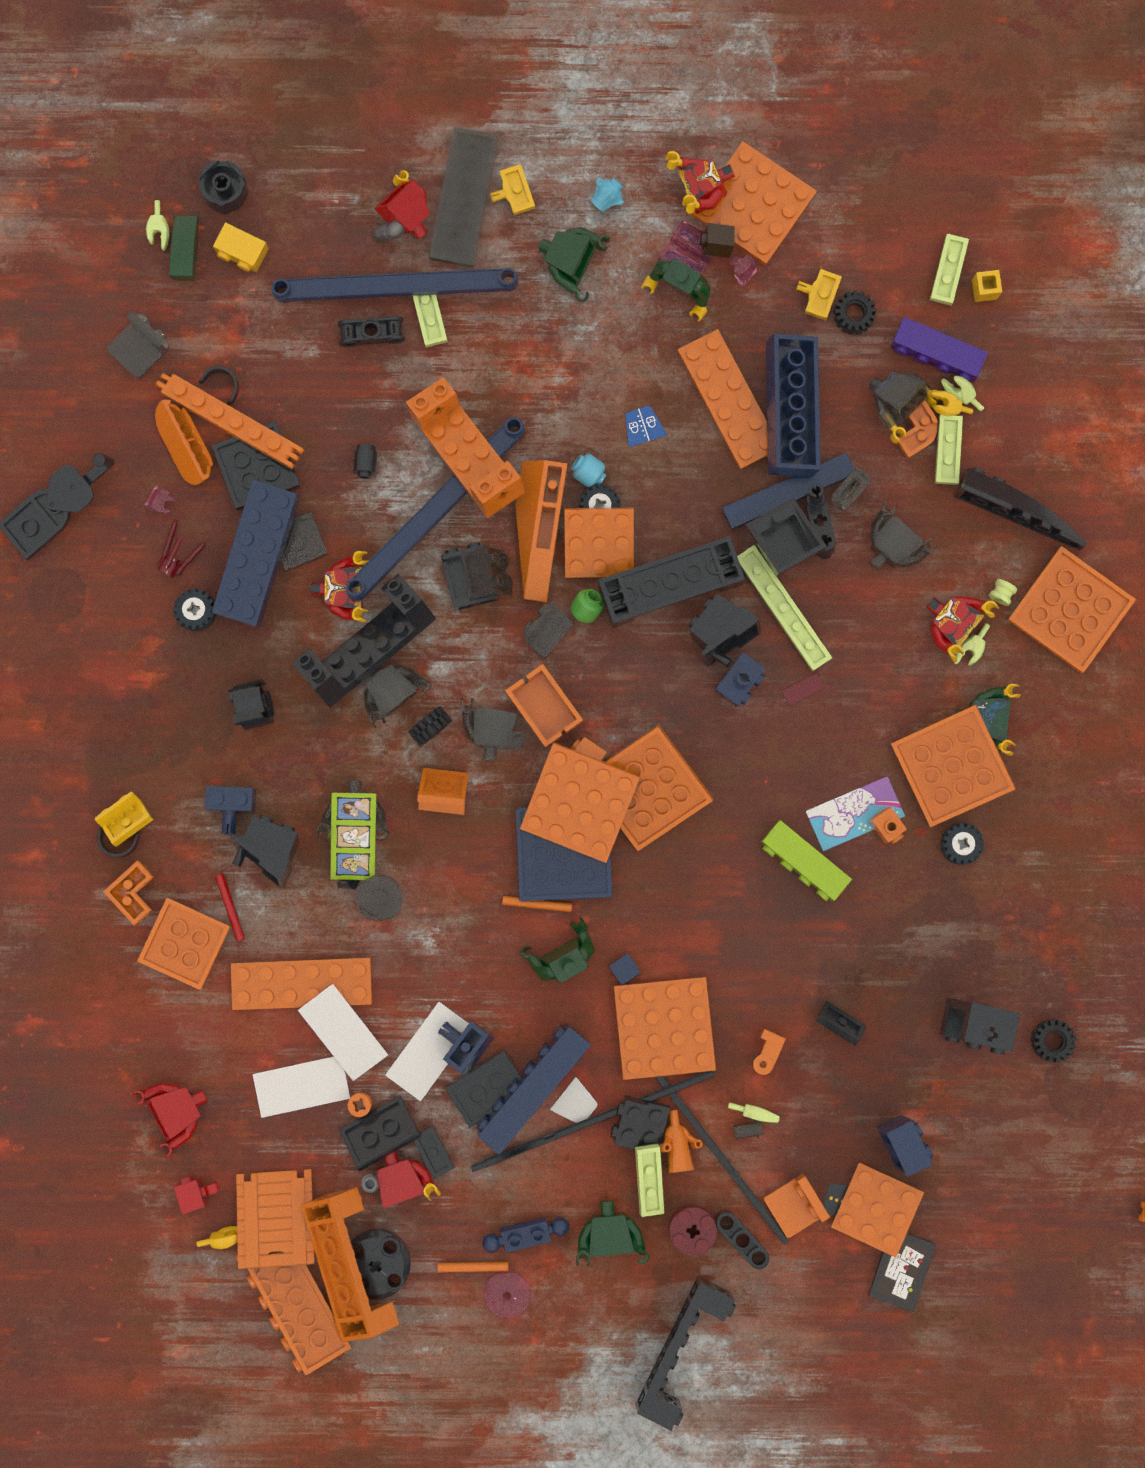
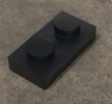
M828 1001L822 1006L816 1019L818 1023L854 1046L860 1041L866 1027Z
M434 1126L420 1132L421 1137L416 1139L414 1143L433 1179L454 1169L455 1167Z

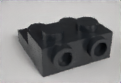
M624 1095L623 1102L619 1101L616 1115L619 1116L617 1124L612 1125L610 1133L614 1145L631 1149L653 1144L660 1146L670 1112V1105Z

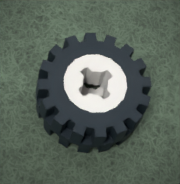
M594 485L582 494L579 508H620V499L609 486Z
M200 589L185 590L183 594L178 595L179 598L174 602L173 612L175 613V619L182 627L190 631H203L202 629H207L211 623L213 624L216 614L212 613L214 600L209 594Z
M968 823L952 825L942 834V840H940L941 852L944 853V857L950 860L951 863L958 865L972 863L983 852L984 840H982V834L976 827Z

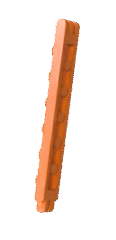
M162 373L160 378L166 384L158 380L155 383L161 389L160 393L166 398L289 469L294 467V464L288 461L289 458L295 462L299 460V457L293 451L301 455L304 452V449L175 374L169 377Z

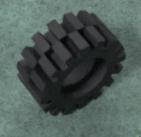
M853 290L852 293L846 292L844 296L842 295L839 298L833 314H835L834 322L837 321L836 326L838 328L841 327L842 332L848 331L849 335H853V333L858 335L862 331L868 330L876 316L875 302L870 300L871 296L867 295L866 297L864 295L865 292L857 293V290ZM851 305H858L863 310V317L860 320L853 321L848 318L846 309Z
M439 706L417 722L408 732L418 745L422 746L448 726L452 719Z
M1052 1019L1045 1020L1037 1025L1036 1030H1033L1032 1033L1034 1035L1031 1037L1033 1045L1031 1046L1035 1049L1036 1055L1040 1056L1041 1059L1050 1062H1061V1060L1065 1061L1069 1055L1071 1056L1074 1053L1072 1052L1073 1048H1076L1074 1041L1077 1040L1076 1036L1073 1035V1029H1070L1067 1023ZM1050 1032H1057L1062 1038V1044L1056 1050L1049 1049L1045 1044V1038Z

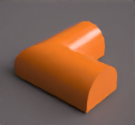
M137 860L103 891L134 926L141 923L152 912V909L137 892L150 882L154 875L141 861Z

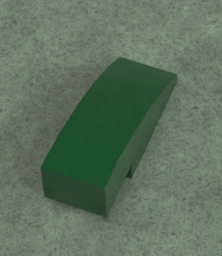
M175 216L169 276L172 281H195L198 252V216Z

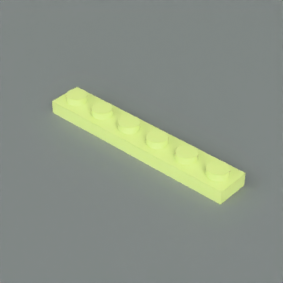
M753 545L738 555L741 569L812 672L832 659L756 546Z

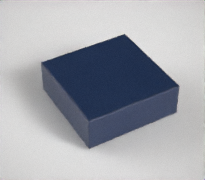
M628 953L609 965L621 985L641 973Z

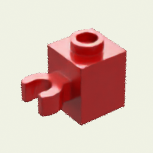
M192 1175L180 1179V1184L174 1187L182 1215L207 1206L206 1196L220 1191L218 1181L202 1186L200 1177L193 1179Z

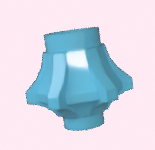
M599 177L596 180L597 187L591 202L599 210L604 212L614 205H622L624 203L621 191L623 185L616 178L604 180Z

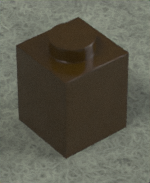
M708 223L705 232L702 231L700 234L699 243L703 246V255L730 258L734 248L735 226Z

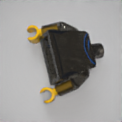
M891 372L884 381L874 378L869 385V389L874 391V407L886 428L891 429L890 439L895 444L899 442L896 433H899L903 439L906 436V430L902 427H897V423L901 425L924 400H926L931 408L937 404L936 401H939L929 396V393L932 392L930 386L917 374Z

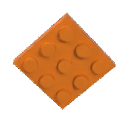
M633 507L564 508L565 578L608 577L634 568Z
M166 898L137 962L198 990H202L231 926L175 900Z
M859 1162L831 1228L893 1257H897L924 1192Z

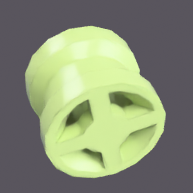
M997 579L995 589L988 596L999 604L1009 606L1011 596L1016 594L1018 589L1007 581Z

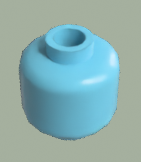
M591 454L580 455L571 467L573 478L588 488L595 484L599 486L606 477V474L603 473L605 464Z

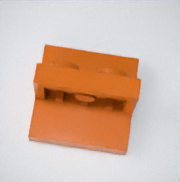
M423 768L417 802H419L418 810L464 815L469 773Z

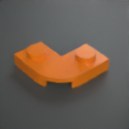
M919 397L916 399V402L910 403L902 409L914 427L906 432L904 439L901 436L898 437L899 442L897 444L907 459L928 447L934 441L937 434V418L923 397Z

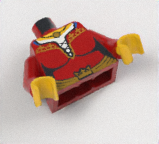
M675 151L668 152L666 156L668 169L674 170L679 166L677 170L687 193L682 205L687 206V213L691 214L695 210L696 214H699L704 210H713L727 195L723 182L735 177L730 164L718 170L713 159L680 158L679 154Z
M356 551L353 556L344 558L331 566L329 571L325 572L324 582L311 583V595L324 596L326 607L329 608L331 613L342 620H357L362 623L367 621L361 618L363 612H368V610L363 608V600L358 602L351 600L345 590L348 581L362 568L359 565H365L368 562L362 561L363 555L367 554L365 551ZM359 586L354 587L351 593H359L362 588Z
M963 596L951 597L944 605L937 598L933 597L926 608L936 615L930 622L931 634L935 645L946 654H949L953 662H957L958 660L954 654L961 653L964 656L961 645L985 616L983 612L990 618H993L995 615L990 612V609L994 607L999 609L998 605L994 601L985 602L977 598Z

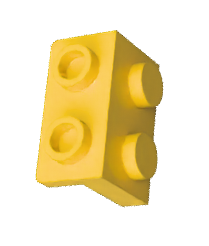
M133 792L122 796L119 801L104 809L95 817V821L103 828L115 847L154 820L142 800Z

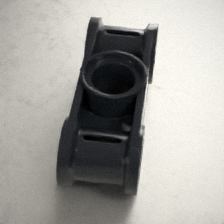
M390 316L376 319L341 320L337 323L341 333L339 345L341 347H354L358 345L402 343L405 341L401 325L403 317ZM372 327L377 330V333L369 336L365 331Z

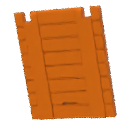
M312 1169L304 1170V1178H297V1170L251 1173V1181L244 1182V1174H236L238 1269L315 1264L314 1248L301 1208V1204L313 1200Z

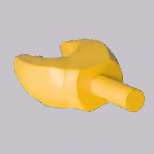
M932 391L929 393V396L942 400L944 403L943 406H933V409L938 414L955 416L960 412L973 413V409L962 406V401L949 392Z
M229 1226L213 1232L209 1239L197 1241V1246L210 1244L215 1249L231 1247L238 1242L237 1226Z

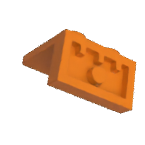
M803 1173L764 1197L765 1203L787 1238L792 1237L819 1219L821 1222H824L830 1218Z

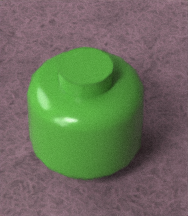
M583 589L579 591L571 603L570 609L576 620L592 623L603 610L604 601L598 591Z

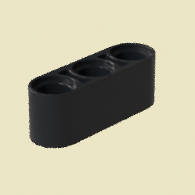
M721 1210L715 1217V1224L719 1231L753 1268H765L770 1258L761 1243L731 1211ZM724 1216L732 1218V1224L727 1228L720 1226V1220ZM739 1234L748 1235V1241L744 1245H738L736 1237ZM760 1251L764 1253V1259L758 1263L753 1262L752 1255Z

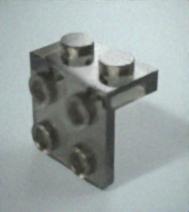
M132 310L126 316L131 323L108 345L107 350L134 377L139 379L170 347L165 341L167 336L157 328L154 331L149 326L151 321L144 314L140 313L137 315Z

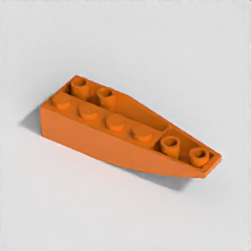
M547 460L522 461L520 477L525 493L516 499L515 508L524 600L547 603L566 481L567 463Z

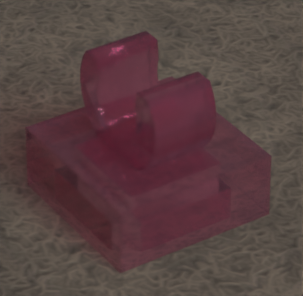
M748 254L743 259L735 255L730 261V264L733 265L732 269L737 282L743 286L758 270L755 259Z
M155 486L145 506L154 511L169 513V510L164 507V502L168 500L175 503V499L168 496L170 493L168 490Z

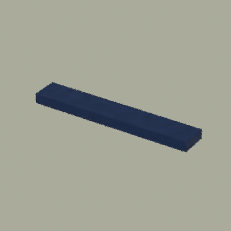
M845 453L820 464L821 470L813 477L793 476L723 507L722 510L731 530L762 516L792 498L797 501L808 496L809 487L814 484V488H816V483L821 484L824 489L854 476L856 471L848 454Z

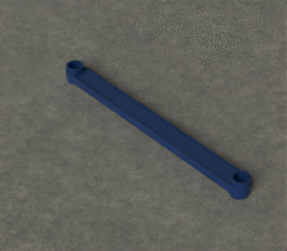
M512 268L277 279L273 282L271 290L273 296L279 302L510 292L516 289L519 280L517 273ZM506 277L514 278L508 283L503 281ZM287 288L284 293H277L279 289Z
M515 417L508 419L488 440V443L500 458L522 439L525 433L523 422ZM512 427L520 428L517 432L509 431ZM455 475L348 581L345 590L351 600L362 601L468 493ZM359 586L362 588L359 593H351L354 587Z

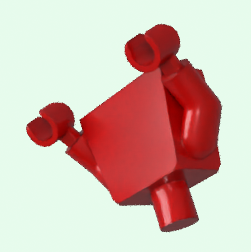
M160 1083L146 1090H138L133 1093V1095L139 1093L142 1095V1100L136 1102V1104L147 1103L166 1141L159 1146V1149L163 1146L169 1148V1152L164 1155L165 1157L170 1156L175 1148L187 1142L198 1126L197 1119L200 1117V1113L197 1107L207 1103L206 1096L202 1090L190 1095L186 1087L180 1088L177 1084Z

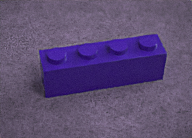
M906 317L901 321L891 344V348L895 349L894 351L899 355H910L921 364L928 365L929 363L936 366V369L942 373L948 374L950 372L967 379L969 382H974L977 379L988 352Z

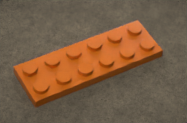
M717 329L679 348L677 352L738 468L742 470L768 456L767 421L719 330Z
M371 958L231 963L232 1010L303 1007L332 984L349 1005H372Z

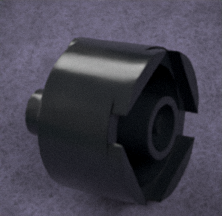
M218 160L207 164L201 171L199 187L209 207L222 214H228L239 209L244 204L248 196V187L242 171L236 164L230 161Z
M263 679L235 685L233 689L228 690L231 703H234L236 712H233L235 724L237 726L241 725L245 730L274 723V720L271 719L272 716H275L274 705L270 692L264 691L263 686L266 683Z

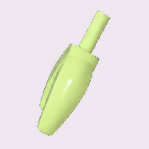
M155 200V215H151L147 221L146 236L149 243L153 245L155 233H161V248L165 251L169 242L170 231L165 217L160 215V201Z
M954 376V380L960 388H955L946 379L941 380L945 391L960 399L963 404L967 405L971 402L979 411L984 409V406L975 399V389L967 379L961 376Z
M986 623L978 635L973 634L961 645L964 655L967 650L972 652V658L969 660L968 665L976 663L984 653L985 641L982 638L990 628V625ZM956 653L955 656L958 661L954 662V664H958L963 656L961 653Z
M729 1102L728 1108L743 1112L745 1117L765 1122H779V1116L766 1109L745 1104L744 1107Z

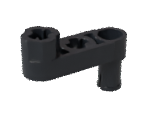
M816 483V488H814V484L809 487L806 511L809 522L814 526L824 543L827 544L825 550L818 553L817 556L822 559H828L835 552V536L828 505L823 494V486ZM817 519H822V522L825 520L824 525L818 526Z

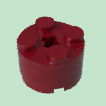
M685 1205L675 1211L669 1220L668 1231L671 1241L680 1252L686 1255L704 1254L712 1247L716 1240L717 1228L711 1214L699 1205ZM692 1225H695L698 1232H694L693 1235H690L689 1231L686 1229L691 1228Z

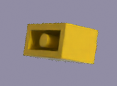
M226 222L213 245L217 257L226 262L232 260L238 263L237 266L246 272L252 270L256 273L269 249L265 241Z

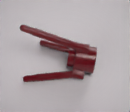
M173 521L162 557L158 562L160 565L157 570L174 578L176 573L181 575L184 568L205 547V543H201L179 566L180 561L174 558L183 539L182 536L178 537L170 555H168L177 521Z

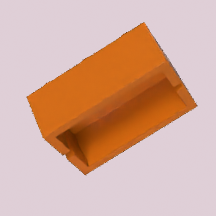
M542 664L526 675L527 684L521 679L506 689L505 693L544 748L547 749L554 742L562 738L561 732L564 731L565 734H568L582 724L583 719Z

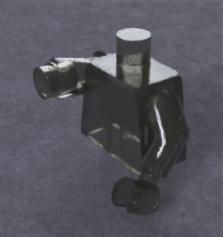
M461 698L460 708L462 710L464 730L468 739L473 741L475 746L484 747L483 761L495 762L497 749L507 750L509 748L519 750L524 746L526 740L524 734L518 731L513 732L518 719V713L474 707L473 698H471L470 705H465L463 698Z

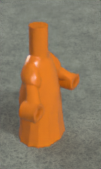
M672 1110L669 1112L670 1126L664 1134L665 1141L660 1145L661 1152H668V1173L695 1170L688 1142L691 1143L690 1145L693 1149L701 1148L703 1142L691 1136L689 1131L679 1124L678 1110Z

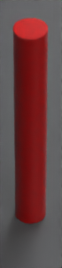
M224 873L216 875L215 878L236 942L245 939L225 875Z

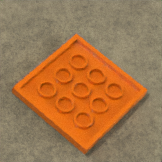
M742 141L725 165L730 164L735 174L734 178L723 182L727 195L715 209L704 210L699 214H696L694 210L691 216L705 226L708 223L735 226L734 245L766 266L817 191Z
M1060 546L1007 621L1082 674L1136 599L1067 549Z
M977 705L971 706L891 743L930 827L1016 789Z
M659 725L605 761V763L640 776L620 827L637 851L713 801V797Z
M554 742L520 829L606 863L640 776Z
M706 977L613 986L623 1080L716 1070Z

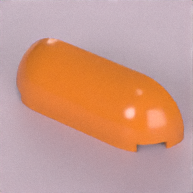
M161 400L155 412L157 429L184 480L192 485L200 484L210 475L211 466H213L212 458L186 409H180L178 406L170 403L171 400Z

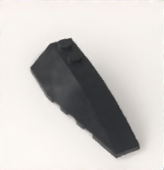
M974 467L972 469L968 468L964 472L955 493V498L1079 551L1086 546V542L1055 513L1027 494L1006 484L1004 479L996 476L991 478L984 475L985 472Z

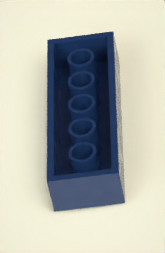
M773 334L766 342L768 475L813 477L821 470L818 337Z
M252 480L212 613L256 627L261 626L301 497L300 495Z
M568 1023L564 1026L560 1024L552 1033L553 1040L549 1044L545 1042L537 1051L538 1058L534 1062L530 1060L522 1069L523 1075L518 1081L515 1078L507 1087L508 1094L504 1098L500 1096L492 1105L493 1112L491 1115L487 1116L485 1114L477 1123V1137L499 1155L591 1046L589 1041Z

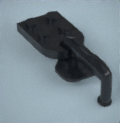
M101 453L95 454L93 463L96 466L84 476L73 466L64 465L50 476L48 489L34 492L0 521V529L26 560L32 558L66 528L71 512H80L91 503L94 497L91 485L113 467L115 463L113 458Z

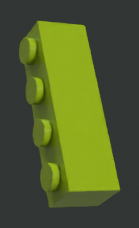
M781 820L777 821L761 841L764 845L762 849L772 857L777 855L782 860L780 864L790 872L794 869L800 874L798 879L808 887L812 884L817 888L816 894L826 902L828 899L835 901L852 880Z

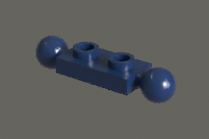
M546 1217L502 1227L500 1228L501 1236L488 1234L484 1237L482 1245L489 1253L498 1251L500 1246L504 1245L507 1253L552 1242L550 1234L554 1233L557 1236H563L569 1231V1222L563 1217H557L551 1224H547Z

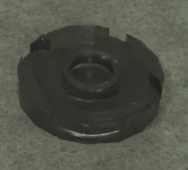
M373 875L365 879L357 892V904L361 913L374 921L393 918L400 911L403 902V894L399 884L393 878L386 875Z

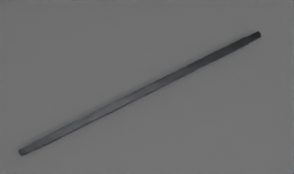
M708 1071L640 1097V1099L658 1100L714 1077L715 1072ZM617 1107L502 1152L500 1155L497 1154L487 1158L482 1162L472 1165L471 1170L475 1172L485 1167H490L617 1116Z
M664 1076L655 1077L663 1088L671 1086ZM677 1093L670 1094L669 1096L785 1245L789 1240Z

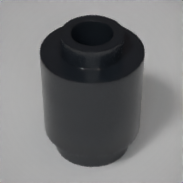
M359 444L354 452L353 473L358 474V478L371 479V476L376 474L377 466L375 446Z

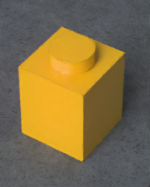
M999 270L977 272L972 279L975 302L997 300L1002 293Z

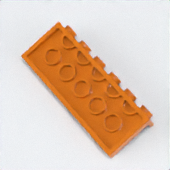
M306 1265L247 1269L250 1275L246 1278L252 1289L257 1287L261 1296L258 1297L262 1308L264 1310L268 1308L272 1314L269 1320L274 1330L280 1329L284 1336L280 1341L287 1352L292 1351L295 1357L292 1363L298 1373L303 1371L305 1375H308L351 1349L348 1342H342L335 1317Z

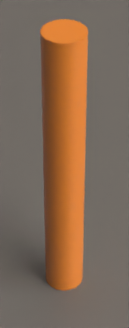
M503 896L502 905L562 912H571L572 903L547 900L520 901L519 897Z
M508 1262L438 1263V1273L508 1271Z

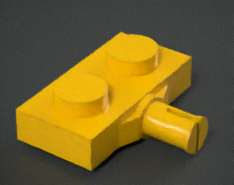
M521 164L501 170L500 176L503 182V189L490 193L492 201L495 202L506 198L511 206L513 215L535 209Z
M820 269L817 280L813 285L799 281L796 290L809 294V302L805 310L806 314L826 321L842 276Z

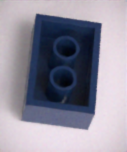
M900 1115L877 1126L896 1169L908 1177L933 1165L930 1159L934 1157L929 1145L922 1142L920 1136L923 1135V1132L917 1122Z

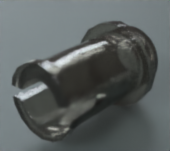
M754 1120L752 1123L733 1125L736 1140L754 1136L759 1138L760 1135H764L761 1121Z

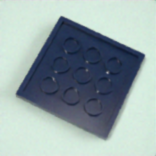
M516 808L520 901L612 897L610 855L605 863L521 830L520 827L528 808Z

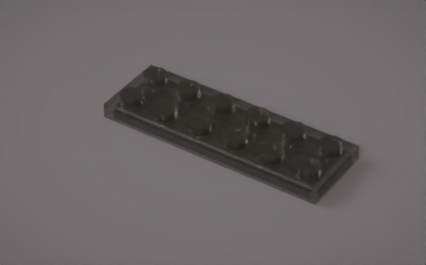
M454 127L429 260L474 268L497 149L498 135Z

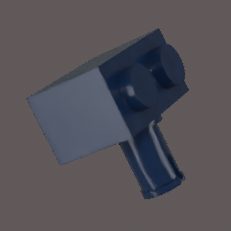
M743 652L714 692L736 708L740 703L745 705L752 695L749 693V690L753 685L758 687L764 679L765 675L762 672L765 668Z
M206 786L205 809L223 813L221 834H236V814H239V812L255 813L256 789Z
M470 1021L462 1033L450 1025L449 1022H445L442 1027L446 1030L440 1028L438 1034L442 1035L453 1046L444 1056L443 1060L459 1073L468 1075L495 1037L472 1021Z

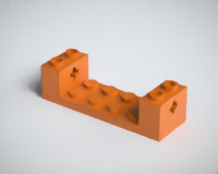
M444 377L406 402L412 420L487 518L525 493L519 474L509 461L504 463L462 409L456 392Z
M358 1188L328 1193L301 1204L342 1342L373 1338L398 1326L399 1322L393 1302L369 1305V1299L357 1266L348 1230L343 1220L364 1210Z

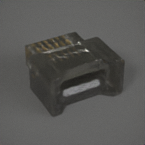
M856 467L832 494L830 502L842 512H846L869 485L871 478Z

